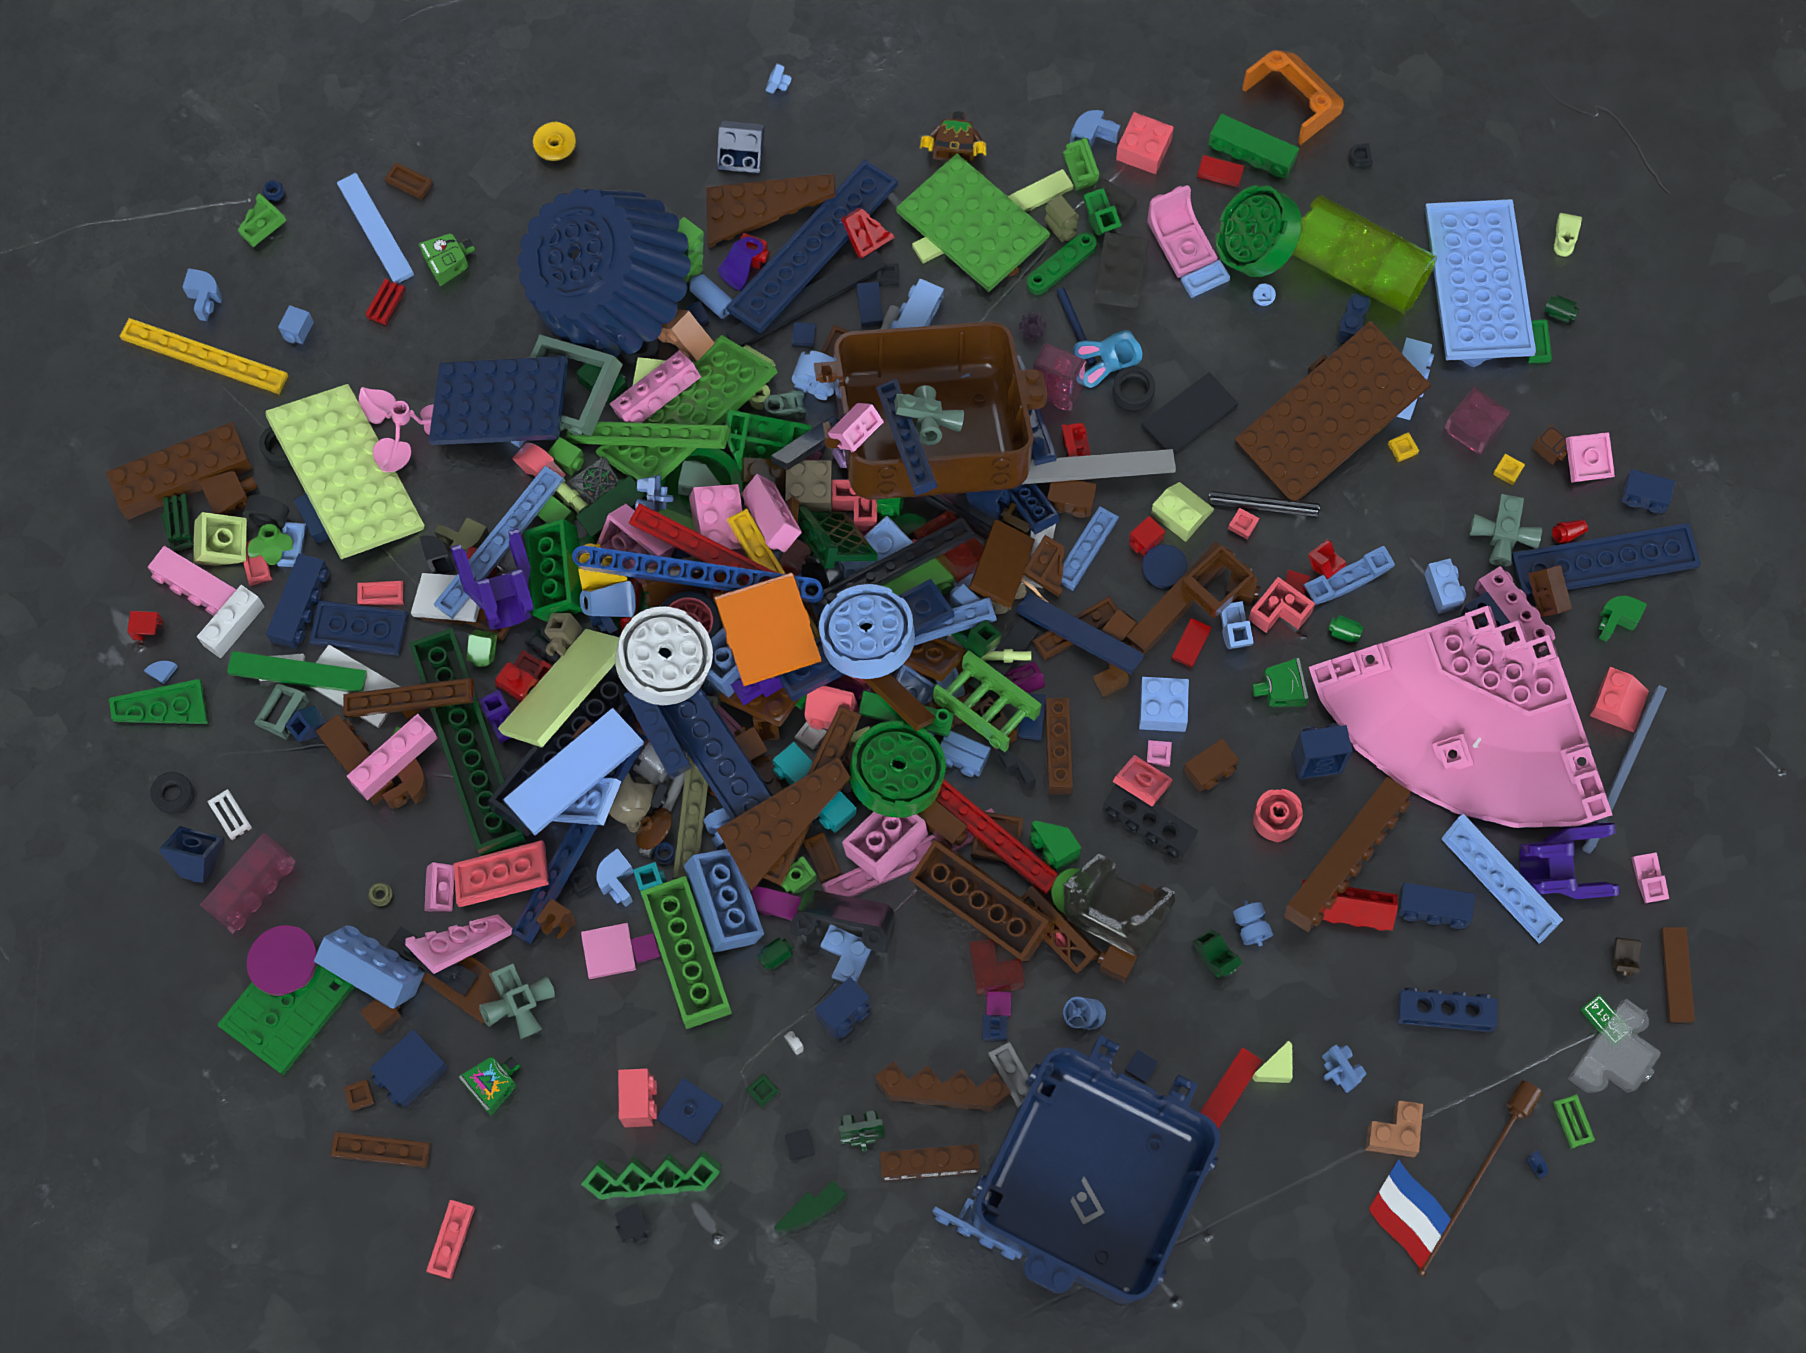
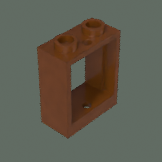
M1221 544L1183 579L1181 589L1215 619L1252 584L1254 574L1247 564H1242L1237 559L1236 554L1231 549H1226ZM1218 561L1222 562L1242 581L1220 602L1197 582Z

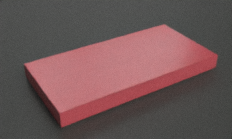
M542 840L453 863L456 904L459 907L549 885L545 843Z

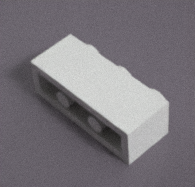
M240 585L199 633L197 638L205 648L219 658H222L265 606L257 595Z

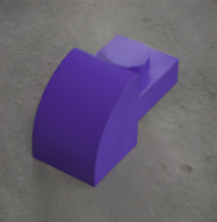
M775 676L747 686H743L740 678L732 683L731 687L742 704L745 705L761 694L768 697L781 689L782 685L780 678Z
M500 690L479 699L500 743L512 738L503 735L498 729L511 714Z

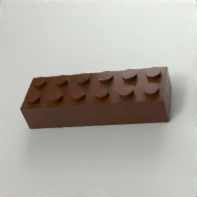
M230 422L106 471V475L120 511L129 520L164 506L163 497L172 498L174 495L180 497L181 494L189 496L203 490L199 482L201 479L229 471H235L237 476L253 470L238 430L234 423Z
M933 841L908 878L1022 961L1030 960L1055 923L1051 918L942 841Z

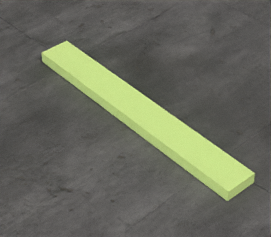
M1062 169L1008 197L1025 212H1028L1059 195L1073 190L1074 185ZM926 237L912 243L914 251L923 264L944 254Z

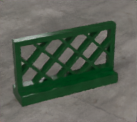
M799 505L798 526L801 530L800 536L825 569H833L835 561H877L878 554L845 512H810L805 505Z

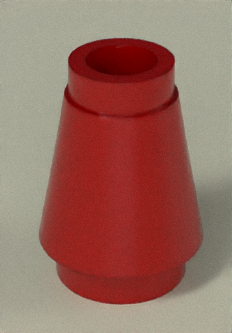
M1584 519L1559 522L1552 528V535L1557 543L1567 544L1587 532L1588 525Z

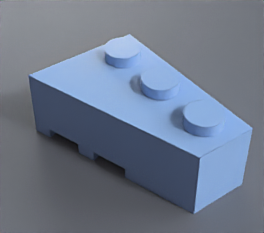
M1406 337L1402 354L1427 380L1430 369L1426 367H1431L1434 354L1430 353L1432 344ZM1417 399L1397 417L1410 420Z

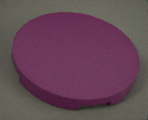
M290 925L277 926L265 931L252 944L247 956V971L251 981L261 991L274 996H284L299 988L302 989L312 979L318 966L314 962L317 954L314 940L302 929Z

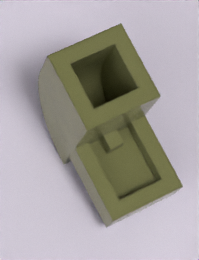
M466 518L459 532L440 524L437 525L434 531L436 537L450 550L451 546L460 544L466 554L469 546L479 548L490 534L487 526L469 518Z

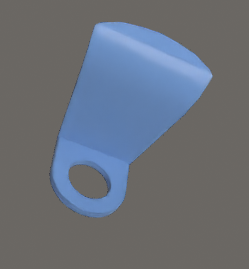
M629 580L594 591H582L580 594L581 609L584 614L590 616L633 617L636 611L634 586ZM585 596L588 600V608L584 604Z

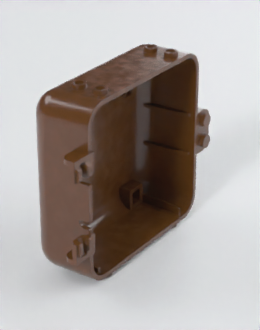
M974 322L852 331L841 335L836 340L833 362L814 363L816 381L820 383L834 382L839 420L857 403L872 404L883 420V423L854 452L844 449L850 486L861 498L878 500L1007 490L1020 486L1027 479L1030 471L1033 446V432L1028 410L1040 409L1046 405L1047 389L1044 376L1040 371L1035 369H1019L1012 333L1004 325L996 322ZM970 374V376L962 378V376ZM896 378L903 395L910 394L914 396V392L918 387L931 386L936 391L935 400L941 401L942 410L964 411V420L960 432L939 425L942 433L941 440L935 445H925L922 443L938 487L917 496L912 488L876 390L877 386ZM830 422L823 423L825 445L828 448H839L837 445L840 443V440L833 439L828 434L834 426H831Z

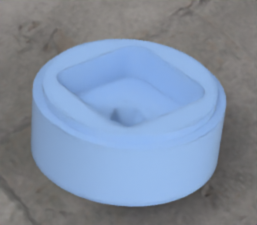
M1260 284L1253 291V300L1260 306H1267L1275 299V290L1269 284Z

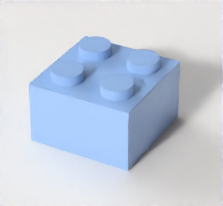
M1142 677L1139 729L1185 732L1188 723L1189 679Z

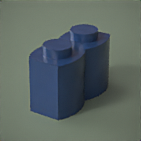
M1354 293L1349 298L1337 332V342L1344 344L1362 329L1370 306V299L1368 297Z

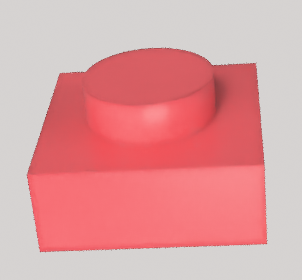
M1239 508L1228 529L1248 540L1259 522V518Z

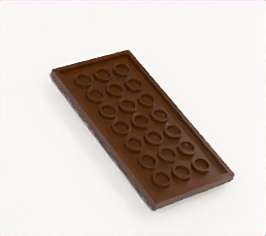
M1370 321L1239 434L1235 441L1288 500L1299 501L1428 390L1431 384Z

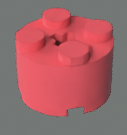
M1272 789L1262 794L1253 813V824L1258 833L1274 842H1281L1292 837L1296 833L1303 816L1300 799L1287 789Z

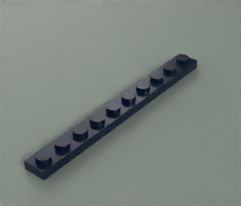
M633 729L645 743L647 736ZM643 745L604 778H615L621 781L622 784ZM572 823L547 867L549 885L535 888L512 929L513 934L530 944L532 943L540 929L536 921L537 917L550 899L554 901L557 899L598 825Z

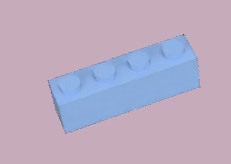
M919 279L917 285H912L908 297L910 298L908 302H904L901 306L899 320H894L890 329L929 326L943 300L944 289Z

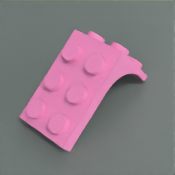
M1189 185L1179 186L1170 193L1155 196L1150 201L1147 220L1178 278L1217 261L1218 258L1194 215Z

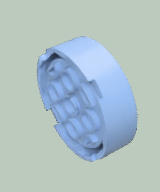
M863 584L841 591L829 605L825 606L819 621L822 647L827 660L838 671L854 678H878L895 671L908 659L914 646L915 632L911 610L903 598H900L891 589L884 586ZM870 623L873 626L867 630L868 632H865V630L860 628L862 624Z

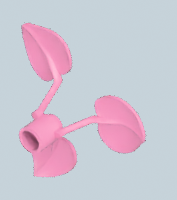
M362 387L359 394V405L370 423L379 424L385 417L388 419L392 417L393 422L396 423L395 441L391 438H384L378 441L373 448V457L381 471H397L403 468L411 457L410 445L407 442H399L400 426L407 424L410 417H412L419 424H424V430L429 435L434 404L428 405L421 410V420L414 414L413 410L409 411V406L406 402L396 401L389 392Z

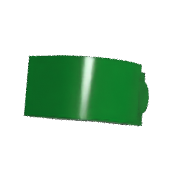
M1104 188L1082 196L1089 214L1088 220L1097 235L1113 231L1122 226L1115 206H1110Z
M1617 596L1609 600L1599 616L1604 617L1598 628L1602 630L1599 639L1607 642L1617 624L1633 631L1639 623L1647 604L1630 596Z

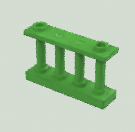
M968 651L963 656V671L945 690L937 684L934 687L933 699L937 705L942 708L945 707L988 739L993 747L1000 748L1006 752L1010 742V738L1007 736L1024 717H1029L1034 721L1040 714L1042 704L978 656ZM970 676H974L982 684L964 703L952 696ZM988 690H993L1000 697L980 717L971 708ZM1006 703H1010L1018 711L999 731L989 722Z

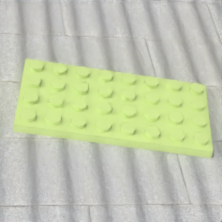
M349 384L266 411L265 416L340 559L424 530L425 525L396 471H381L375 462L373 448L379 440Z

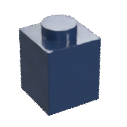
M316 706L297 710L285 726L296 740L301 742L316 738L318 736L316 730L328 721Z

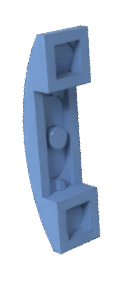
M1382 546L1365 554L1363 559L1342 568L1328 580L1325 575H1322L1304 584V588L1311 600L1317 605L1361 587L1394 567L1395 563L1385 546Z

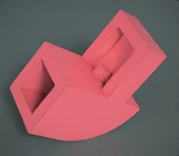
M526 443L512 458L526 474L534 475L535 477L544 466L563 478L566 475L553 462L554 458L533 443Z

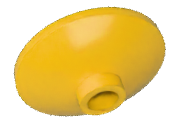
M560 122L544 124L536 131L533 137V146L536 153L540 157L551 161L566 158L572 153L576 144L573 130L568 125Z

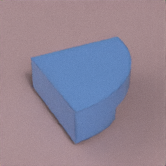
M158 661L149 665L144 671L164 685L178 666L170 661Z

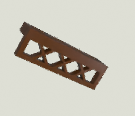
M1031 886L1021 896L1025 901L1030 897L1035 902L1036 909L1040 911L1041 908L1046 916L1055 921L1048 932L1051 933V937L1047 934L1044 940L1077 974L1092 960L1096 961L1100 957L1101 952L1065 914L1055 907L1047 895H1044L1035 886ZM1056 933H1064L1068 937V947H1059L1056 944ZM1072 950H1081L1086 955V958L1078 966L1072 961Z

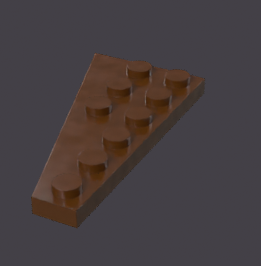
M834 173L706 187L708 247L716 246L717 242L725 239L727 241L735 238V235L744 231L750 232L779 220V217L788 213L790 215L797 213L798 209L808 205L812 207L836 197Z
M839 757L716 829L751 891L757 887L762 878L771 871L776 862L786 854L807 830L812 821L821 814L826 805L835 798L851 779Z

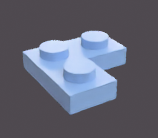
M830 925L821 943V948L841 956L832 979L843 983L851 977L857 982L872 951L863 944L862 938Z

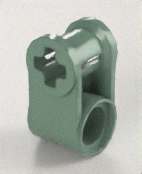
M796 390L768 396L764 401L765 417L780 420L805 417L808 412L803 404L804 393ZM773 406H776V407H778L779 409L773 411V410H770L769 408H770V407H773Z

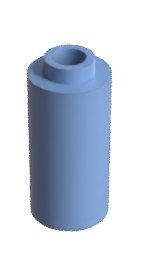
M704 274L695 275L689 283V291L720 318H725L729 315L727 306L733 299Z

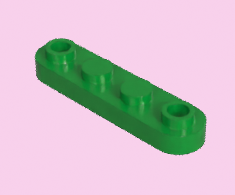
M1088 232L1080 233L1034 270L1027 278V289L1029 292L1035 295L1045 293L1089 257L1096 249L1095 236ZM1087 240L1089 243L1085 244L1082 241ZM1040 279L1041 282L1036 283L1034 280Z

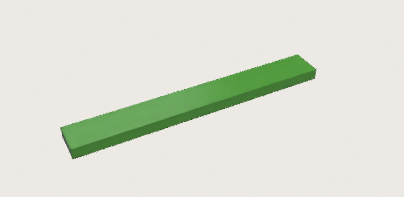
M598 421L592 436L585 434L577 436L568 429L565 440L571 444L725 449L731 429L728 425Z

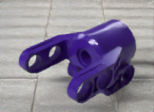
M518 528L508 531L510 538L509 546L517 570L498 577L481 579L476 581V583L465 550L460 544L451 546L463 591L481 609H484L489 628L492 630L503 629L522 623L531 617L530 611L534 610L528 590L531 567Z
M1615 823L1565 826L1543 839L1541 843L1521 844L1519 848L1520 874L1538 894L1562 893L1574 899L1620 895L1619 884H1612L1606 881L1577 884L1573 861L1575 853L1572 840L1608 837L1616 833Z

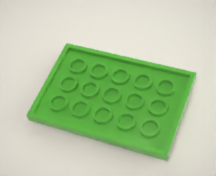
M958 154L954 155L896 207V212L988 292L1050 237L1049 231Z

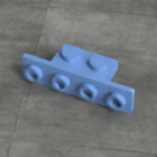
M967 1199L958 1218L934 1207L933 1214L936 1215L935 1220L946 1226L949 1223L957 1226L959 1233L970 1237L972 1234L980 1238L979 1243L990 1249L993 1246L1001 1249V1255L1014 1261L1015 1257L1021 1259L1023 1254L982 1234L975 1227L971 1218V1207L974 1200Z

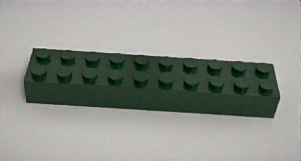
M453 628L409 642L422 684L471 678ZM475 689L474 702L430 708L480 856L525 843L526 840L521 831L490 810L488 800L505 781Z

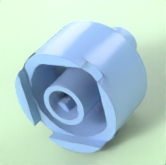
M805 351L802 352L792 375V381L795 384L794 389L803 393L813 394L820 400H827L828 396L834 393V382L820 383L816 381L814 363L833 362L834 358L817 351H811L810 354L806 355Z

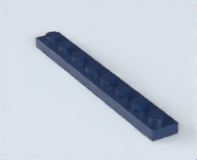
M897 378L877 386L876 390L915 495L927 493L937 488L936 480L912 417L896 414L894 402L896 394H903Z

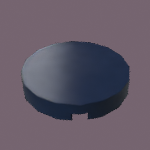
M1163 544L1148 550L1143 559L1142 571L1145 579L1152 583L1153 586L1169 589L1187 572L1188 564L1181 550L1172 545Z

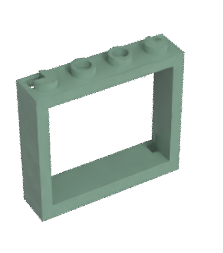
M539 335L530 358L547 357L550 352L602 367L580 419L577 420L563 415L561 417V431L565 428L577 436L581 434L592 436L622 364L613 355Z

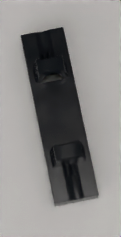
M400 926L387 944V947L396 951L408 961L416 963L419 968L466 997L479 979L478 975L459 963H455L433 974L415 954L413 956V952L406 946V938L414 936L415 939H418L419 937Z

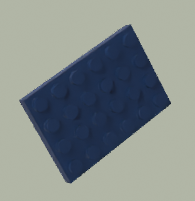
M556 356L440 363L429 434L430 444L446 445L559 439L568 368L567 357Z

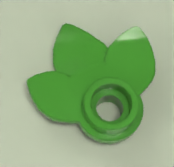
M266 524L261 527L258 537L250 541L248 555L250 558L262 555L266 563L275 565L281 560L283 551L293 549V541L289 535L281 533L277 526Z

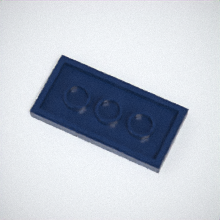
M319 600L309 643L316 646L327 647L330 645L339 649L400 656L409 613L402 610Z

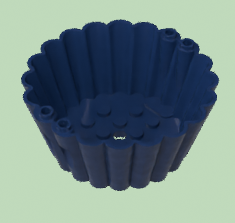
M577 188L570 194L561 193L557 195L553 203L544 204L540 208L539 216L529 221V233H526L520 241L523 251L517 259V264L521 269L519 281L525 289L527 299L548 330L553 335H556L559 340L613 355L615 358L619 356L621 351L633 354L641 348L643 341L650 342L657 339L661 333L662 324H667L675 318L677 313L676 302L680 301L687 292V284L683 278L687 276L691 267L689 257L684 254L688 247V238L684 233L678 231V217L674 213L665 212L664 203L659 199L646 198L644 193L640 191ZM578 248L581 252H579L574 260L572 259V253Z

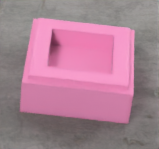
M1148 740L1147 763L1170 767L1172 742Z

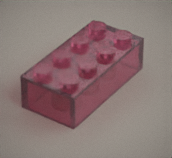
M263 833L200 906L213 919L233 934L244 926L246 918L251 912L259 909L263 898L276 889L277 882L291 872L295 861L281 845Z

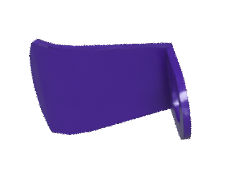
M745 237L734 243L726 259L718 267L719 275L729 286L739 291L743 290L748 279L752 257L762 252V243L753 237ZM753 242L758 246V249L752 250L746 246V243Z

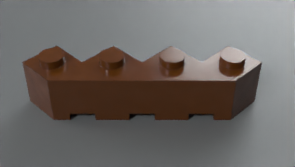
M893 1061L875 1076L876 1084L890 1101L914 1102L915 1104L941 1105L951 1108L993 1112L1011 1097V1090L997 1073L979 1087H976L962 1069L945 1083H942L927 1065L908 1080Z

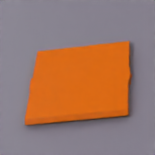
M792 573L714 597L726 632L727 644L732 651L743 686L821 662L810 627L809 615L804 609Z

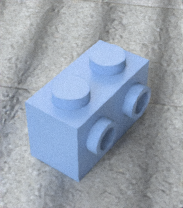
M1451 559L1428 564L1424 575L1438 615L1460 610L1466 599V592L1464 587L1459 584L1457 567L1453 566Z

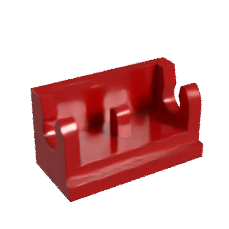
M1084 423L1062 425L1061 436L1066 457L1090 456L1091 452Z

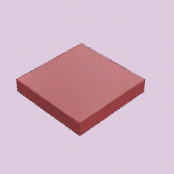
M1136 755L1127 762L1113 780L1114 783L1152 807L1173 781L1171 777Z

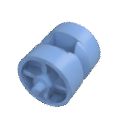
M714 808L712 809L713 812L704 818V824L708 832L715 835L712 841L718 851L727 849L716 829L732 819L724 808L719 810Z
M1244 901V906L1233 912L1236 923L1243 926L1240 930L1243 944L1257 943L1258 947L1263 946L1262 941L1273 935L1270 924L1262 921L1266 914L1263 904L1261 902L1248 904V901Z
M1074 997L1065 1004L1063 1016L1066 1023L1072 1028L1095 1030L1104 1023L1106 1010L1104 1005L1097 999Z

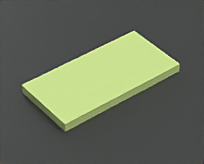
M585 629L567 649L565 655L559 658L499 726V731L503 735L543 747L615 664V652L620 638Z

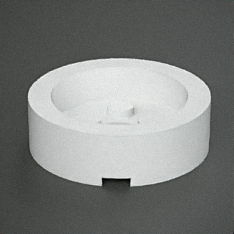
M672 607L650 608L634 616L623 629L615 652L616 670L624 686L639 699L657 705L676 704L690 698L702 686L712 664V644L703 625L688 616L687 612ZM668 648L671 651V656L668 659L662 657L658 653L659 649Z

